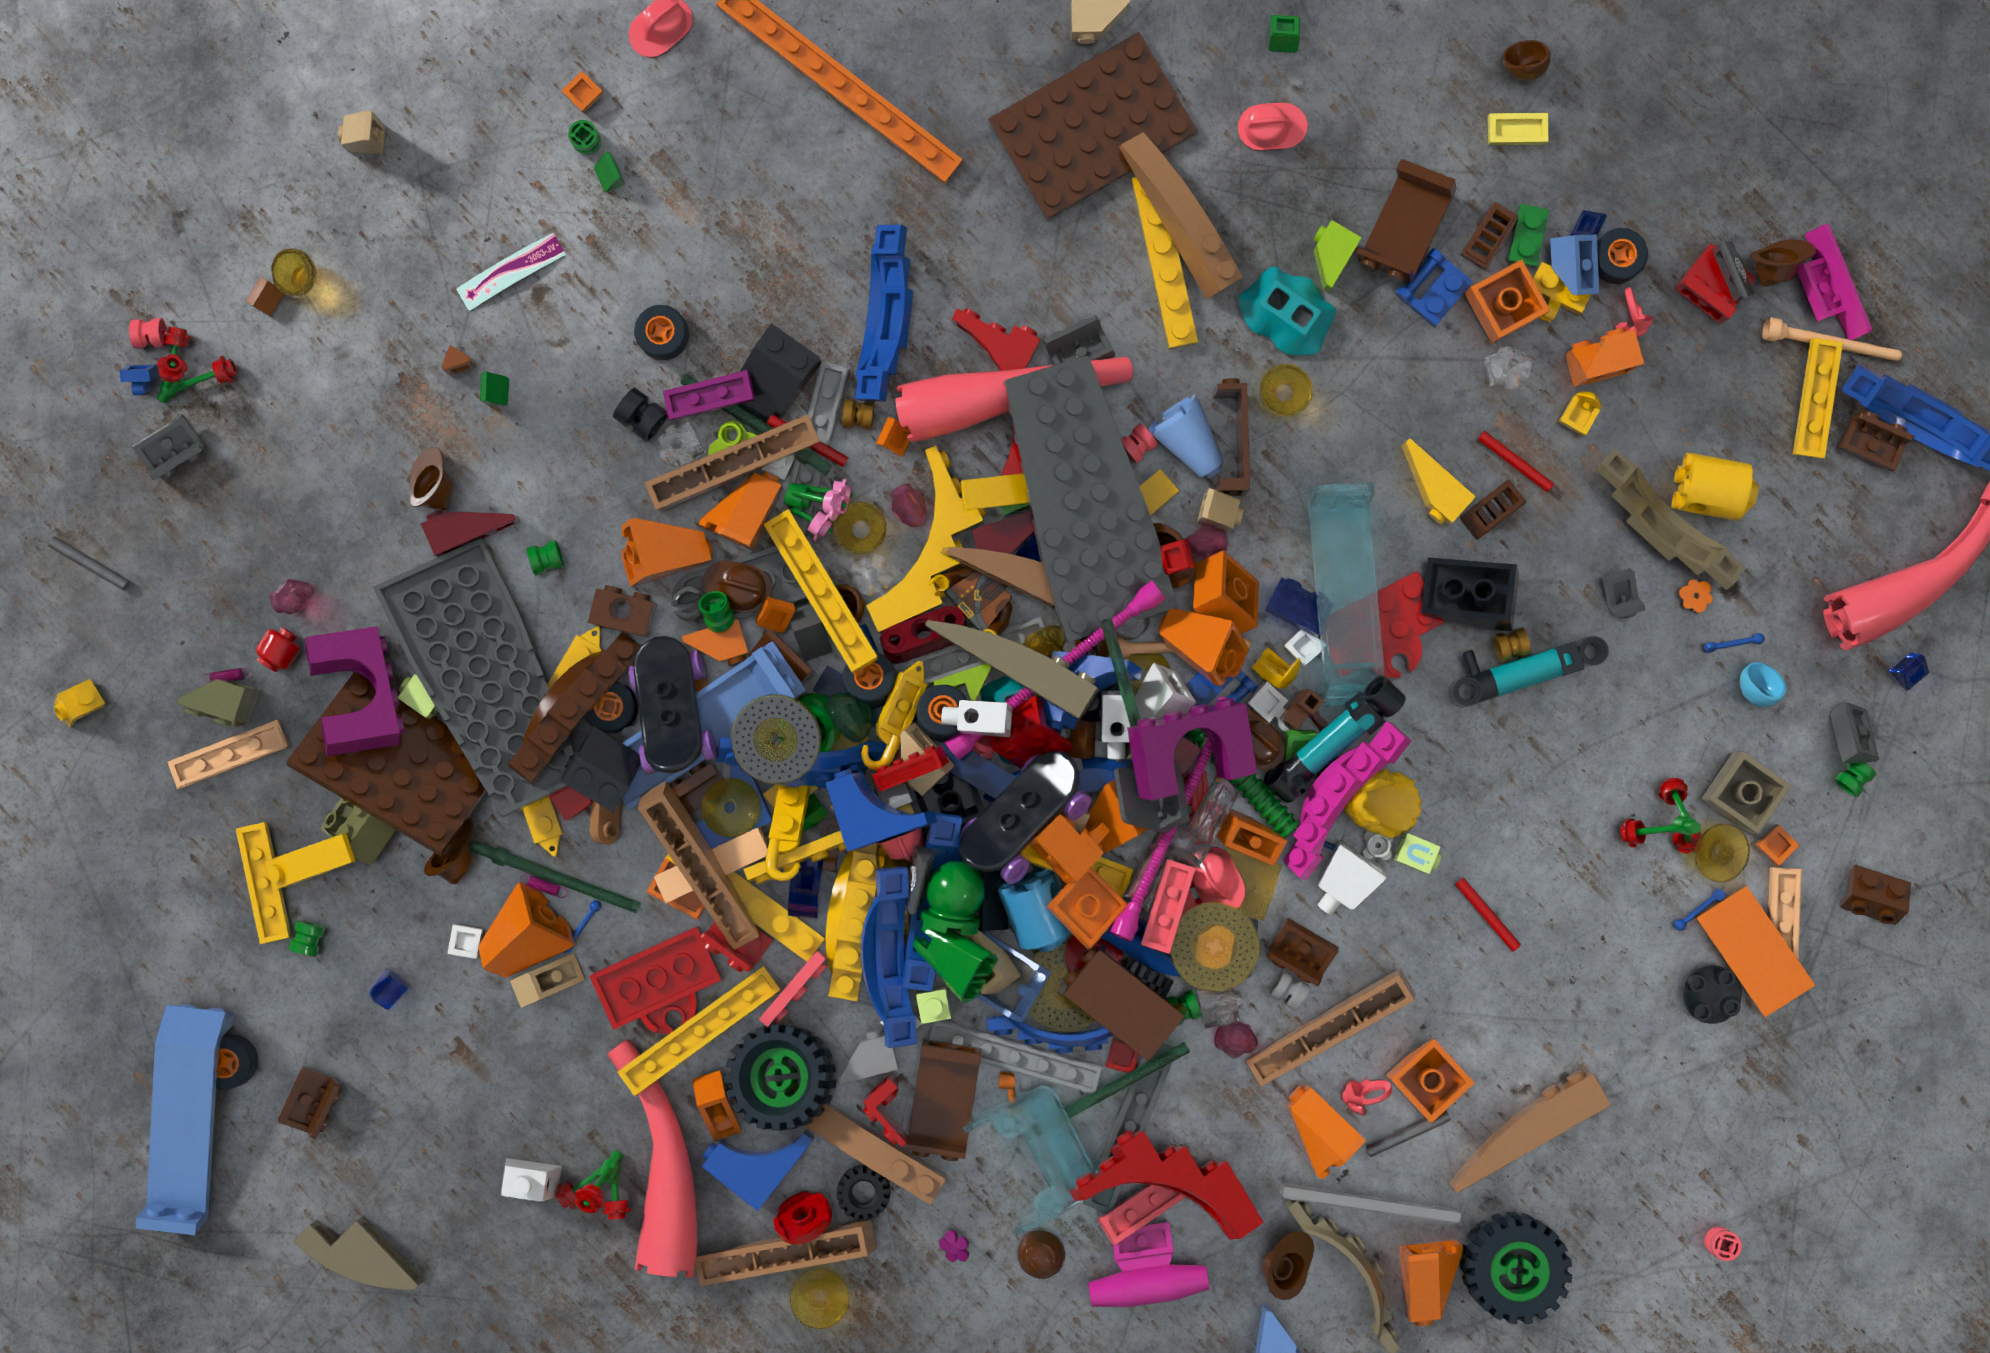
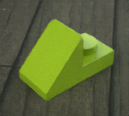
M983 664L933 682L935 686L950 685L958 688L960 691V686L966 685L970 700L977 701L991 672V666Z

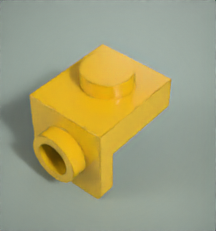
M88 679L59 693L54 701L55 705L53 708L59 720H65L68 727L76 723V720L104 707L105 702L91 679Z

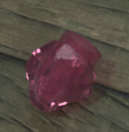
M909 483L894 489L890 494L893 500L891 503L893 513L902 523L908 526H921L924 523L927 512L922 491L913 489Z
M1203 524L1186 537L1192 553L1198 558L1206 559L1223 550L1228 551V538L1224 528L1216 529L1213 525Z
M287 579L277 590L271 592V605L277 613L285 612L290 615L303 611L308 599L314 594V588L309 583Z
M1237 1022L1228 1026L1220 1025L1216 1030L1214 1038L1215 1047L1222 1049L1225 1054L1233 1059L1239 1058L1244 1053H1251L1258 1046V1040L1249 1024Z

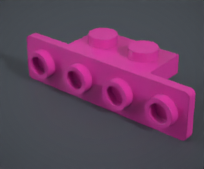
M1827 223L1806 233L1807 242H1810L1816 248L1815 255H1813L1815 260L1800 265L1797 273L1817 322L1838 315L1845 335L1849 340H1854L1871 332L1872 327L1830 225Z

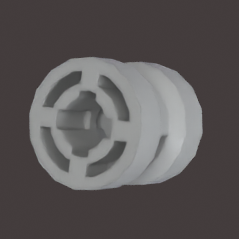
M1284 970L1275 982L1270 996L1276 1000H1284L1288 1007L1296 1011L1307 996L1310 986L1303 981H1295L1293 975Z

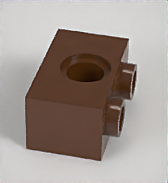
M605 585L604 590L596 588L588 623L649 638L657 607L656 603L650 601V595L634 592L633 597L622 595L623 589ZM624 602L628 603L630 614L625 618H619L616 614L618 605Z

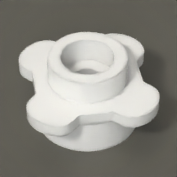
M1370 831L1365 832L1366 847L1363 850V856L1367 859L1380 857L1382 860H1389L1392 856L1390 849L1393 839ZM1377 842L1380 843V848L1375 847Z

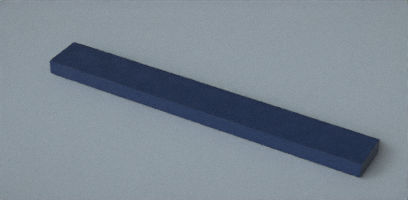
M827 665L812 691L829 696L837 702L839 707L876 728L875 725L884 705L876 708H864L855 704L846 693L843 684V674ZM914 717L911 725L915 722L920 727L918 719ZM931 739L937 747H943L946 756L955 765L949 772L995 799L1016 778L1013 774L972 750L958 760L945 742Z

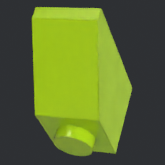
M1333 220L1330 221L1327 227L1321 225L1313 239L1317 242L1313 250L1323 290L1327 293L1332 289L1362 238Z

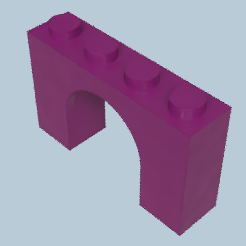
M378 627L305 637V652L310 676L352 671L366 677L376 692L372 702L360 711L321 718V731L326 756L399 745L400 734L404 733L402 716H396L395 707L399 706L397 691L390 688L389 680H393L392 667L390 662L385 663L383 654L387 653L385 636L379 637Z
M1234 698L1219 699L1216 701L1217 705L1208 707L1207 704L1195 705L1190 707L1191 712L1183 714L1181 711L1167 712L1164 714L1163 719L1143 718L1137 720L1138 725L1127 727L1139 798L1154 801L1179 794L1174 767V752L1181 737L1195 728L1204 731L1211 741L1217 777L1234 780L1256 774L1257 768L1246 703L1234 702Z

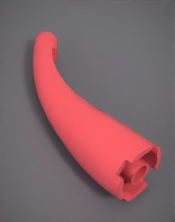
M1126 356L1091 360L1101 387L1127 383L1133 377V366L1130 359ZM1053 365L1004 371L946 374L899 385L896 389L898 392H902V397L895 398L900 425L901 427L908 426L911 434L907 436V439L913 443L961 431L985 420L1009 412L1006 387L1003 386L1004 380Z
M1990 480L1980 498L1981 504L1967 527L1935 558L1825 596L1824 601L1829 602V608L1823 610L1824 620L1831 637L1839 636L1843 643H1841L1840 648L1850 650L1870 643L1897 629L1936 602L1969 570L1990 541Z
M628 1038L607 1055L619 1071L641 1054ZM657 1080L638 1094L649 1122L653 1150L634 1269L641 1271L643 1265L648 1266V1274L677 1277V1272L686 1271L685 1277L692 1278L694 1277L698 1238L697 1205L693 1173L681 1127L668 1097Z

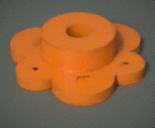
M1693 579L1688 582V586H1683L1679 590V596L1684 600L1683 607L1686 609L1692 608L1696 613L1704 612L1707 604L1713 601L1712 595L1709 594L1711 586L1706 581L1698 583L1697 580Z

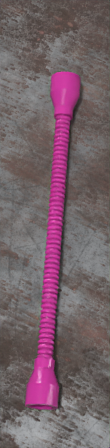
M1151 580L1139 589L1134 599L1127 604L1128 607L1123 609V612L1121 611L1120 614L1114 616V619L1112 618L1111 621H1108V624L1105 623V626L1103 625L1102 628H1099V631L1096 630V633L1094 632L1093 635H1090V638L1087 637V640L1085 639L1084 642H1081V645L1078 644V647L1076 646L1075 649H1072V652L1069 651L1066 657L1063 656V660L1071 666V663L1073 664L1074 661H1077V658L1080 659V656L1082 657L1083 654H1086V651L1089 652V649L1091 650L1092 647H1095V644L1098 645V642L1104 640V637L1107 638V635L1113 633V630L1116 631L1119 625L1125 624L1128 618L1131 619L1143 611L1155 608L1166 598ZM1024 687V689H1021V692L1018 691V694L1016 693L1015 696H1012V699L1009 698V701H1006V703L1012 707L1013 711L1014 708H1017V705L1020 706V703L1022 704L1023 701H1026V698L1029 699V696L1031 697L1035 693ZM960 732L947 739L945 744L955 757L960 760L972 750L977 740L983 735Z
M1209 737L1206 738L1207 740L1203 744L1204 747L1200 751L1201 754L1198 755L1199 757L1195 761L1196 764L1192 768L1193 771L1190 772L1188 781L1184 785L1187 805L1194 794L1193 791L1197 787L1196 784L1199 783L1198 781L1202 777L1201 774L1205 770L1204 767L1207 766L1209 757L1213 753ZM1178 826L1166 833H1162L1161 839L1157 843L1158 846L1154 850L1155 853L1152 854L1150 863L1146 867L1147 870L1143 874L1144 877L1140 880L1141 884H1138L1139 887L1135 891L1136 894L1133 895V901L1128 903L1126 909L1116 918L1110 933L1132 942L1138 929L1142 901L1145 900L1144 897H1146L1149 887L1153 883L1152 880L1156 876L1155 873L1159 869L1158 866L1161 865L1160 863L1164 859L1163 856L1167 852L1166 849L1169 848V842L1172 841L1171 839H1173L1174 832L1177 831Z

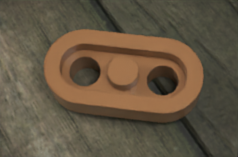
M592 800L590 836L595 843L609 845L616 841L619 835L621 801L615 811L611 812Z

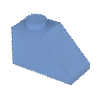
M1597 234L1550 238L1552 269L1573 295L1599 294Z
M1263 1305L1255 1353H1300V1350L1296 1349L1295 1342L1271 1308Z

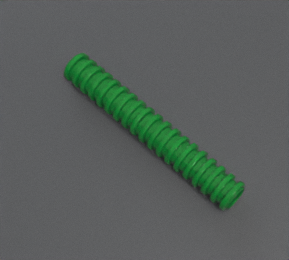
M1199 728L1192 729L1185 734L1187 737L1191 736L1193 738L1192 742L1194 744L1197 742L1200 749L1204 747L1203 744L1208 737ZM1212 753L1210 757L1212 760L1210 762L1214 764V754ZM1257 774L1230 780L1229 783L1231 785H1236L1235 790L1241 791V796L1249 799L1247 803L1249 805L1253 804L1256 812L1260 811V817L1267 819V825L1273 826L1272 830L1274 832L1278 831L1282 837L1286 838L1299 827L1300 821L1293 818L1294 814L1292 812L1288 813L1286 811L1288 807L1286 805L1282 806L1280 799L1276 800L1274 798L1275 793H1270L1268 791L1269 787L1263 786V780L1255 777Z

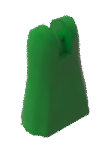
M922 926V931L932 938V941L916 937L912 945L917 953L936 971L961 1002L967 1003L977 997L986 981L982 976H989L998 961L997 955L948 927L947 932L943 933Z

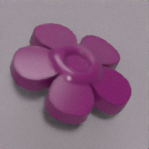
M948 1230L945 1233V1237L939 1240L940 1248L943 1251H947L945 1256L949 1261L955 1262L957 1259L963 1262L969 1258V1252L966 1250L969 1246V1241L964 1236L958 1238L956 1231Z

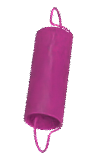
M241 668L208 673L210 682L215 679L227 681L245 679L242 678L243 672Z
M530 875L528 883L525 884L552 896L558 895V890L564 888Z

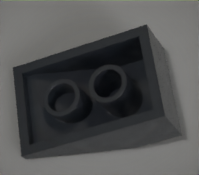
M771 323L740 370V372L745 370L750 372L756 400L734 405L733 407L765 430L774 429L767 425L770 416L773 414L782 419L820 366V357Z
M1428 557L1421 615L1481 629L1513 631L1519 583L1517 564Z
M948 772L923 796L914 791L922 813L935 811V813L961 816L960 833L970 820L977 818L985 810L977 788L951 772Z

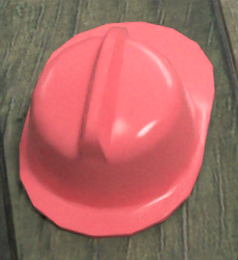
M682 0L653 1L631 23L629 42L633 49L640 55L649 58L657 57L667 52L679 40L685 37L691 29L693 17L689 6Z
M1283 102L1258 104L1249 107L1243 112L1238 122V133L1243 143L1253 150L1287 149L1295 147L1304 139L1308 123L1305 114L1293 104Z
M922 828L878 842L876 845L881 844L892 860L906 859L907 862H911L914 847L916 845L923 847L924 845Z
M1208 847L1201 850L1195 855L1190 865L1195 868L1192 882L1203 904H1224L1237 910L1245 898V885L1232 858L1225 850L1219 847Z

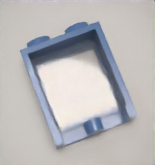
M986 932V937L1006 951L1021 976L1000 993L982 995L980 992L977 997L1008 1018L1022 1023L1052 971L1030 959L1001 939Z

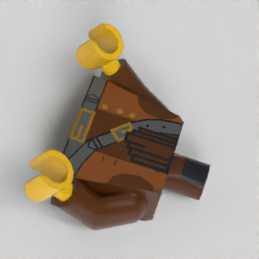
M967 566L955 568L943 575H936L928 582V585L931 583L938 584L940 589L934 595L939 596L945 591L948 598L956 607L962 610L964 616L977 630L1000 636L1008 627L1013 606L1010 602L1012 596L1005 589L1006 585Z

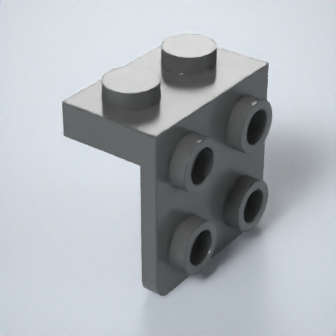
M1174 764L1179 794L1154 801L1139 798L1134 770L1125 767L1115 769V784L1122 821L1126 824L1166 833L1190 820L1180 765Z

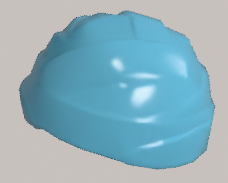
M1760 662L1750 663L1743 669L1740 675L1742 694L1755 706L1770 707L1777 704L1785 696L1786 684L1783 677L1767 664Z

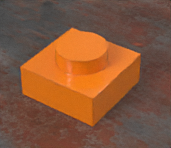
M583 71L561 90L583 114L604 94Z
M888 417L876 444L895 455L903 457L910 442L907 436L911 432L908 426L901 427L898 420Z
M767 596L755 619L757 626L766 629L770 628L773 631L784 634L796 611L795 606L792 603Z
M1775 824L1755 844L1775 866H1780L1800 846L1779 824Z

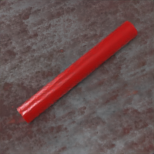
M772 414L767 425L776 428L787 422ZM821 441L808 447L842 467L846 465L849 459L848 456Z
M1483 431L1477 440L1544 491L1548 492L1553 487L1554 483L1486 431Z
M1464 877L1460 878L1455 883V886L1512 952L1518 949L1521 943Z

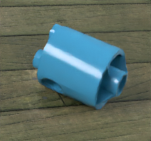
M1041 867L1036 868L1034 872L1025 874L1021 880L1014 884L1006 883L1000 886L998 894L1019 947L1026 950L1038 948L1040 952H1047L1059 947L1071 932L1046 908L1050 901L1060 892V887L1054 872Z

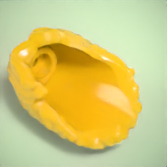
M1382 768L1356 792L1344 807V811L1359 827L1393 839L1395 836H1400L1403 832L1414 828L1417 823L1416 818L1420 816L1422 811L1420 807L1422 801L1419 797L1418 789L1415 787L1414 779H1410L1399 772H1391L1388 769Z

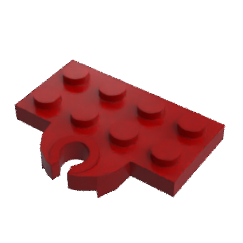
M1418 571L1313 623V627L1321 642L1326 646L1325 650L1339 676L1366 664L1372 673L1377 676L1399 679L1401 678L1400 671L1396 670L1391 663L1392 657L1395 655H1402L1406 658L1407 670L1410 673L1417 667L1422 656V643L1419 636L1445 623L1442 619L1421 615L1425 583Z
M699 926L589 976L613 1030L641 1018L646 1027L653 1032L669 1035L675 1030L666 1020V1015L670 1010H677L681 1013V1025L696 1015L698 1007L696 992L722 980L710 951L703 946L705 941L700 938L702 933Z

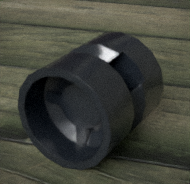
M635 387L623 397L613 413L614 419L625 427L632 426V432L645 442H648L655 436L668 417L667 411L655 402L650 404L649 397Z

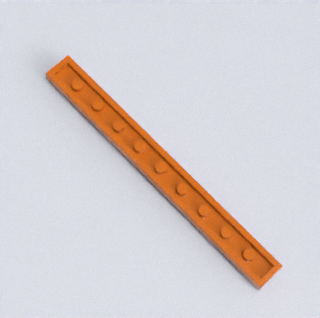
M719 0L716 3L718 9L943 184L947 183L963 163L961 157L759 0Z

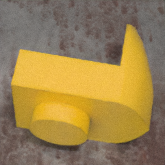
M1588 391L1575 394L1561 416L1559 423L1583 437L1586 436L1602 408L1599 397L1594 392Z
M1267 647L1251 668L1275 688L1284 689L1289 687L1295 680L1300 669L1301 659L1297 658L1289 665Z

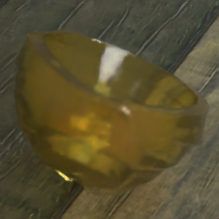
M288 248L280 251L274 257L271 265L272 279L280 292L288 296H302L314 287V283L317 280V270L309 254L296 248Z

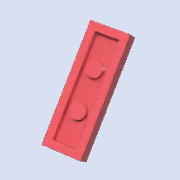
M1166 859L1140 945L1170 954L1195 872L1194 867Z
M818 950L759 1020L767 1027L772 1021L778 1025L789 1012L784 1007L791 999L797 1002L808 990L804 986L808 979L812 976L816 980L826 969L827 966L823 962L827 956Z
M1146 1185L1097 1218L1111 1244L1116 1245L1186 1197L1160 1186Z

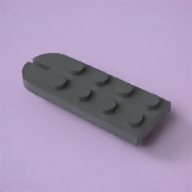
M805 536L817 555L812 536ZM776 546L730 560L754 566L764 571L772 585V598L789 603L807 598ZM708 568L689 573L676 583L672 592L671 606L676 607L698 599L700 600L705 595L702 588V579ZM699 605L673 611L678 620L686 627L696 631L707 628ZM732 610L735 620H741L759 613V611L746 613Z

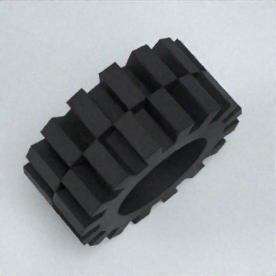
M1126 957L1122 966L1166 999L1174 980Z
M855 1165L852 1169H848L838 1183L836 1196L839 1201V1207L845 1211L844 1214L848 1217L849 1215L854 1217V1220L863 1219V1221H869L870 1218H876L881 1212L883 1213L889 1202L891 1193L889 1180L866 1165ZM867 1181L873 1185L875 1197L871 1202L862 1204L854 1199L852 1188L856 1183Z

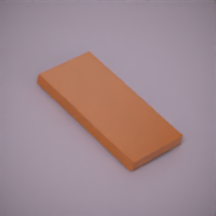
M1746 885L1696 917L1763 1017H1767L1816 986Z

